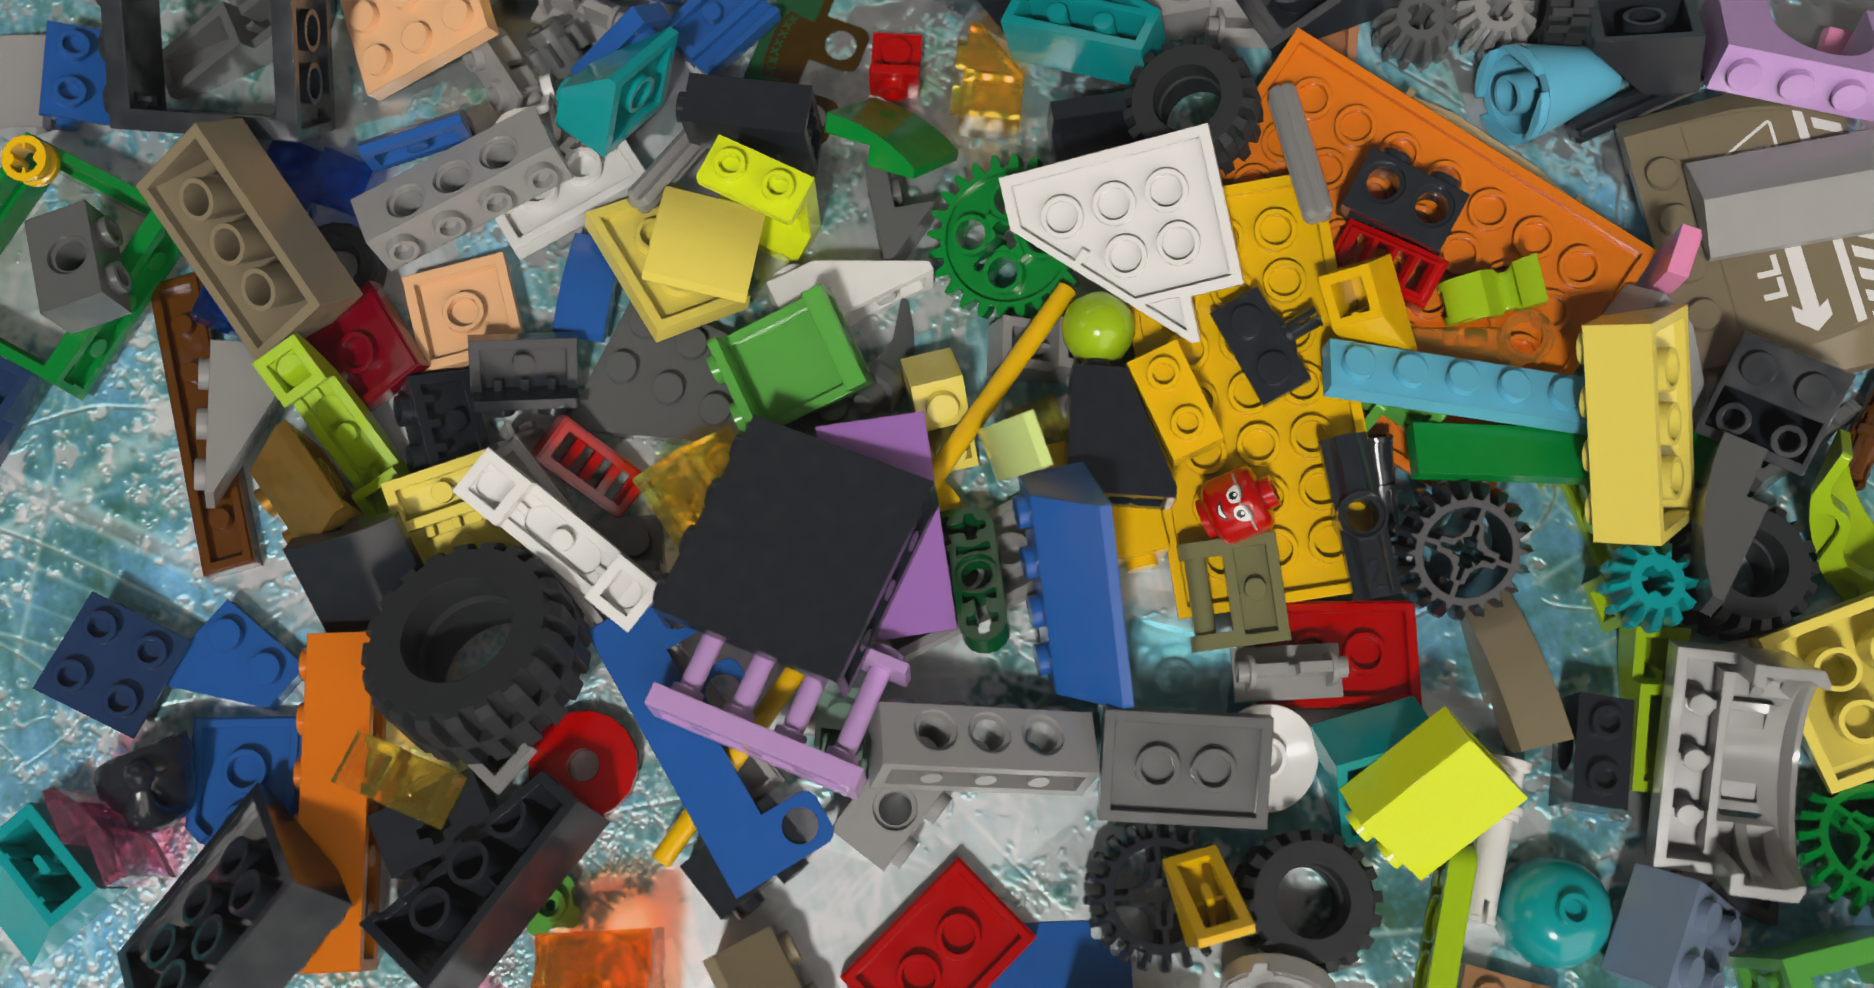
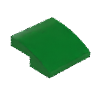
M872 97L827 112L825 133L870 145L867 166L915 179L957 161L958 150L942 133L921 117L889 101Z

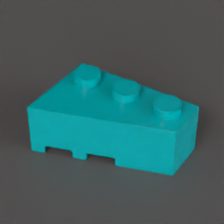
M1011 0L1001 19L1013 60L1131 86L1133 84L1129 77L1133 70L1136 68L1143 71L1146 67L1143 58L1150 52L1158 56L1164 52L1161 45L1166 43L1161 10L1144 0Z

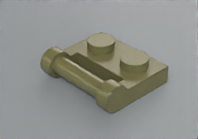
M1275 531L1265 532L1235 544H1227L1221 539L1176 545L1178 562H1184L1195 634V636L1190 637L1192 653L1291 640ZM1218 556L1222 557L1232 631L1216 633L1206 558Z

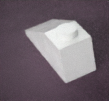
M813 260L802 266L794 263L783 267L774 274L772 280L766 282L775 311L803 298L802 292L818 284L827 286L831 289L848 327L899 304L902 298L907 300L932 288L934 269L929 260Z

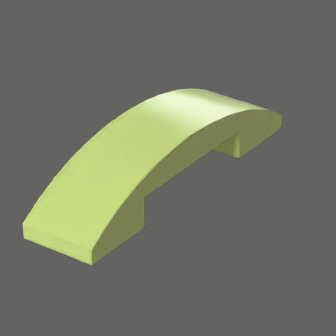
M1033 409L978 429L996 481L1006 480L1053 465Z

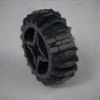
M1432 480V494L1422 488L1414 489V498L1417 505L1413 507L1406 503L1399 504L1398 509L1400 513L1406 516L1403 523L1390 522L1387 524L1390 531L1398 534L1397 541H1391L1394 555L1398 556L1395 558L1398 576H1400L1402 593H1410L1409 603L1418 609L1427 607V613L1436 618L1443 617L1447 612L1448 617L1455 621H1463L1467 609L1476 618L1484 617L1485 602L1494 608L1503 607L1500 595L1503 590L1510 593L1519 592L1516 583L1511 581L1515 573L1520 575L1530 573L1526 565L1519 563L1520 556L1534 552L1530 544L1520 541L1522 537L1532 530L1529 524L1517 521L1524 510L1518 504L1507 503L1508 493L1497 487L1491 490L1490 483L1485 480L1473 481L1471 484L1469 480L1451 481L1450 485L1446 480ZM1458 509L1457 513H1451L1448 522L1438 529H1431L1442 516ZM1484 517L1489 524L1492 534L1491 550L1487 548L1483 538L1486 525L1482 523ZM1458 541L1463 546L1474 550L1475 553L1470 554L1461 551L1458 555L1453 550L1442 546L1441 543L1446 542L1455 545ZM1424 546L1430 548L1434 558L1431 571L1435 572L1432 581L1424 567ZM1484 567L1476 577L1465 583L1471 572Z
M1133 823L1124 826V834L1128 844L1124 845L1113 834L1105 839L1107 846L1114 853L1112 858L1098 851L1094 852L1091 857L1097 865L1105 869L1102 875L1091 872L1084 875V881L1088 884L1100 885L1099 895L1089 894L1082 897L1084 905L1093 906L1100 904L1102 911L1101 914L1090 917L1087 920L1088 925L1091 928H1095L1107 923L1110 930L1101 936L1099 943L1102 947L1107 948L1118 939L1123 943L1116 955V959L1120 962L1125 963L1131 957L1134 950L1139 951L1136 961L1138 970L1148 971L1153 955L1157 956V965L1162 973L1171 972V954L1176 955L1178 962L1183 968L1192 967L1193 958L1188 949L1189 947H1186L1183 934L1171 940L1170 929L1173 928V916L1176 911L1172 897H1170V900L1162 901L1161 911L1157 912L1153 910L1155 903H1147L1146 899L1133 900L1131 895L1145 893V890L1153 889L1155 879L1163 881L1160 888H1169L1163 868L1162 849L1173 852L1176 855L1194 851V846L1199 839L1200 833L1196 829H1190L1184 835L1182 841L1178 840L1179 825L1167 824L1164 835L1160 836L1158 824L1145 823V837L1141 838L1138 828ZM1210 843V844H1207V845L1203 846L1202 848L1208 847V846H1212V845H1214V844H1213V843ZM1145 849L1146 863H1143V877L1140 883L1129 889L1114 890L1117 875L1124 863L1135 853ZM1136 906L1143 910L1149 922V929H1153L1154 943L1144 941L1129 931L1121 921L1116 907ZM1210 946L1194 948L1200 955L1205 957L1212 953Z

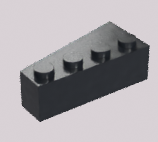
M541 771L485 818L486 826L468 841L459 839L443 853L445 860L424 878L420 879L416 876L397 891L400 898L381 913L374 910L358 924L420 988H478L611 821L576 791L546 772Z

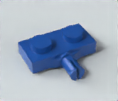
M661 2L632 6L570 69L575 76L591 62L661 31L672 20L671 16Z

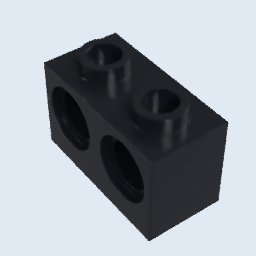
M1372 147L1342 202L1337 215L1347 220L1352 218L1437 255L1470 194L1460 190L1461 183L1448 174L1432 171L1429 175L1411 166L1412 159L1396 149L1384 147L1380 151ZM1373 177L1386 178L1393 186V197L1384 200L1373 197L1367 189V181ZM1421 200L1435 202L1441 210V221L1437 223L1422 221L1416 213V203Z

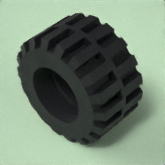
M1195 36L1183 37V45L1176 47L1172 40L1161 45L1164 52L1158 56H1155L1152 52L1147 54L1143 58L1146 65L1143 71L1135 68L1129 77L1134 88H1126L1123 100L1128 107L1123 110L1124 121L1130 129L1128 132L1134 142L1179 131L1167 126L1169 115L1175 105L1186 96L1194 93L1209 92L1221 97L1220 104L1215 114L1206 123L1210 126L1219 170L1222 169L1226 176L1235 170L1232 162L1237 157L1245 162L1251 154L1248 142L1258 143L1261 135L1257 123L1263 122L1264 111L1260 104L1262 100L1249 67L1243 58H1238L1233 48L1226 44L1220 49L1217 40L1205 37L1202 45L1197 43Z
M1755 499L1759 502L1766 504V501ZM1778 506L1767 510L1745 556L1752 568L1754 577L1750 596L1743 595L1731 587L1725 601L1710 617L1699 611L1695 588L1686 590V592L1697 603L1694 604L1692 609L1682 611V623L1686 626L1695 623L1699 624L1697 633L1703 636L1710 637L1718 634L1719 640L1732 641L1738 638L1745 639L1783 627L1793 621L1792 617L1803 614L1809 606L1804 599L1815 596L1818 587L1817 584L1810 581V577L1819 574V562L1811 561L1809 553L1816 551L1812 540L1804 542L1799 534L1804 530V527L1797 520L1791 523L1785 520L1787 511ZM1691 521L1670 538L1669 544L1672 543L1673 560L1681 557L1690 558L1689 564L1682 571L1685 576L1693 577L1690 549Z
M1294 830L1264 839L1262 844L1252 847L1245 854L1247 860L1244 864L1237 866L1233 875L1238 878L1236 887L1254 921L1256 933L1242 936L1241 939L1246 946H1252L1257 951L1256 954L1272 953L1297 957L1324 969L1327 974L1339 971L1338 967L1341 965L1351 966L1360 959L1356 954L1360 949L1369 950L1375 941L1369 935L1372 928H1380L1383 916L1375 914V903L1384 902L1382 890L1373 889L1371 881L1378 878L1373 866L1365 867L1361 862L1365 855L1357 847L1349 848L1344 845L1345 838L1336 834H1323V830ZM1299 867L1310 868L1317 872L1327 883L1332 896V910L1327 923L1320 931L1309 936L1298 935L1291 931L1283 922L1277 907V892L1282 879L1289 871Z

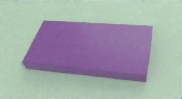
M924 411L815 427L818 439L932 480L935 484ZM939 506L874 641L957 629Z

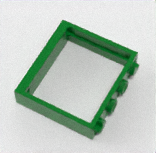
M26 132V133L24 134V135L33 136V137L39 139L40 141H44V140L38 138L37 136H35V135H33V134H31V133H29V132ZM48 143L56 149L60 156L61 166L59 174L145 218L120 254L122 264L129 273L132 282V290L128 292L132 314L75 334L66 332L47 362L0 337V356L83 401L150 303L151 294L157 285L165 281L182 256V253L136 187ZM32 152L25 158L29 163V170L34 169L37 165L33 159L34 153ZM2 167L0 168V254L50 185L49 183L42 187L28 186L8 176Z

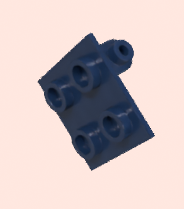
M92 591L32 689L135 739L193 641L135 613V610L119 602H114Z

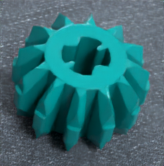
M1664 543L1662 546H1656L1655 548L1651 545L1633 544L1632 548L1622 545L1612 551L1613 561L1609 560L1601 564L1598 570L1608 581L1598 585L1595 592L1601 595H1610L1612 603L1605 607L1604 613L1612 615L1621 611L1622 628L1632 629L1640 624L1644 633H1655L1661 630L1662 625L1670 628L1681 623L1683 620L1681 611L1690 610L1697 603L1686 590L1696 587L1699 580L1691 576H1685L1682 571L1689 564L1690 558L1681 557L1673 560L1672 543ZM1648 581L1652 589L1645 591L1642 582Z

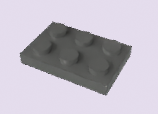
M1103 706L1100 752L1101 773L1099 775L1097 803L1098 820L1267 830L1274 718L1268 714L1139 707L1119 709Z

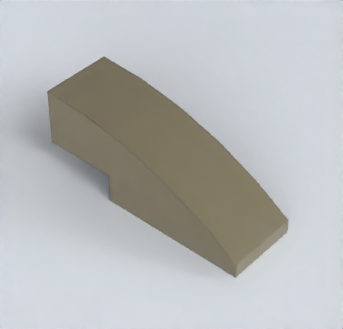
M1503 590L1500 593L1503 607L1494 608L1485 602L1484 617L1476 618L1467 609L1463 621L1460 620L1459 622L1484 704H1492L1506 754L1509 755L1574 739L1563 703L1547 663L1510 592Z

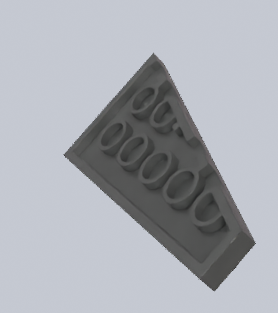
M630 301L580 395L581 407L573 408L569 418L588 432L609 434L614 438L633 440V437L663 440L667 444L730 450L735 436L741 431L736 425L729 409V404L733 403L734 400L726 383L720 385L716 381L706 359L707 356L711 355L706 341L716 336L722 338L728 336V334L705 324L656 343ZM856 392L786 427L817 438L815 430L817 426L904 413L896 409L886 412L877 405L869 413H863L854 405V397L858 394Z

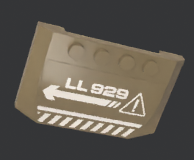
M1731 93L1626 120L1616 124L1614 129L1626 176L1630 175L1649 244L1657 251L1683 223L1699 229L1683 168L1685 163L1849 133L1844 116ZM1874 233L1711 262L1707 261L1701 239L1689 277L1669 296L1675 305L1688 304V320L1694 326L1708 400L1743 330L1852 373L1874 368Z

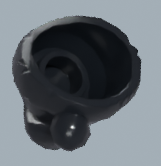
M183 730L157 743L105 762L94 773L93 783L101 801H106L111 810L123 817L131 832L149 834L169 829L187 815L194 801L197 774L194 761L196 757L195 746L190 740L187 730Z

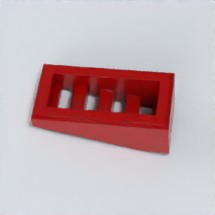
M1350 218L1334 247L1337 269L1351 265L1345 259L1357 237L1366 240L1367 243L1356 263L1370 259L1377 246L1386 250L1384 255L1391 253L1393 261L1396 256L1406 260L1397 276L1405 306L1420 313L1426 307L1449 261ZM1418 266L1424 269L1425 272L1415 290L1412 291L1406 288L1405 285L1414 268Z
M558 415L531 451L546 470L615 518H622L651 479V477L565 415ZM569 434L575 439L557 462L551 456L566 435ZM588 447L593 452L577 474H573L569 471L570 467L584 448ZM605 459L611 464L593 488L587 482ZM622 471L629 477L613 499L609 500L604 494Z

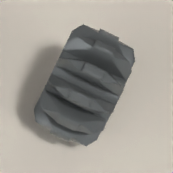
M1401 0L1372 20L1371 29L1375 31L1372 37V47L1385 48L1382 54V63L1394 58L1399 61L1400 72L1406 70L1410 63H1412L1421 73L1429 67L1431 62L1438 64L1444 60L1449 52V46H1452L1455 42L1459 30L1453 26L1457 20V11L1444 9L1447 3L1446 0Z

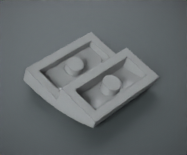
M46 35L0 36V136L8 140L24 135L26 132L39 135L51 131L52 117L39 115Z

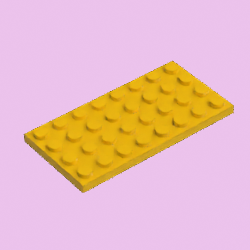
M1290 174L1223 186L1245 284L1192 296L1202 341L1196 343L1189 342L1125 302L1134 315L1136 333L1132 341L1134 357L1142 356L1177 339L1224 435L1220 446L1172 468L1155 433L1177 486L1176 500L1169 510H1161L1170 547L1167 556L1178 620L1192 618L1185 565L1184 562H1178L1176 545L1213 540L1203 527L1195 501L1201 498V489L1207 480L1243 465L1253 469L1259 478L1269 475L1281 499V505L1273 508L1275 523L1268 532L1275 531L1286 603L1351 594L1339 537L1332 526L1333 510L1318 442L1353 432L1366 431L1367 433L1362 402L1323 396L1322 348L1330 338L1341 339L1332 330L1317 277L1336 270L1337 263L1329 220L1313 225L1307 224L1303 220ZM1255 287L1259 288L1271 311L1282 318L1284 322L1310 308V306L1315 308L1317 316L1319 315L1323 322V326L1295 340L1298 357L1311 377V382L1263 408L1210 316V313ZM1351 503L1346 510V520L1353 529L1368 531L1371 528L1373 515L1366 505ZM1222 557L1206 558L1213 613L1230 612Z

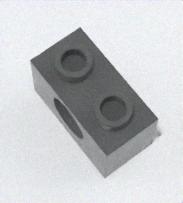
M84 199L24 221L41 315L70 334H75L132 314L128 292L132 290V282L129 273L122 264L119 246L123 245V236L118 224L111 216H105Z

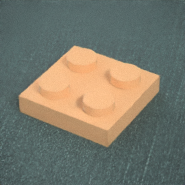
M503 252L401 277L415 341L430 365L423 374L469 368L467 335L525 333L508 260Z

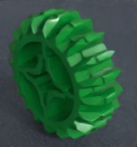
M1874 780L1834 794H1830L1824 783H1822L1820 787L1822 795L1810 792L1804 801L1808 810H1799L1795 817V823L1803 829L1795 832L1796 846L1806 849L1797 857L1798 866L1816 868L1807 882L1810 887H1819L1826 883L1831 888L1825 897L1827 904H1834L1843 896L1850 900L1847 907L1850 916H1858L1866 905L1870 907V913L1874 920V883L1862 878L1865 874L1874 871V852L1866 861L1862 860V856L1869 848L1867 846L1874 837V818L1867 817L1857 810L1853 813L1847 810L1856 807L1874 808ZM1829 827L1838 833L1836 838L1847 847L1850 853V860L1846 867L1840 862L1831 847Z

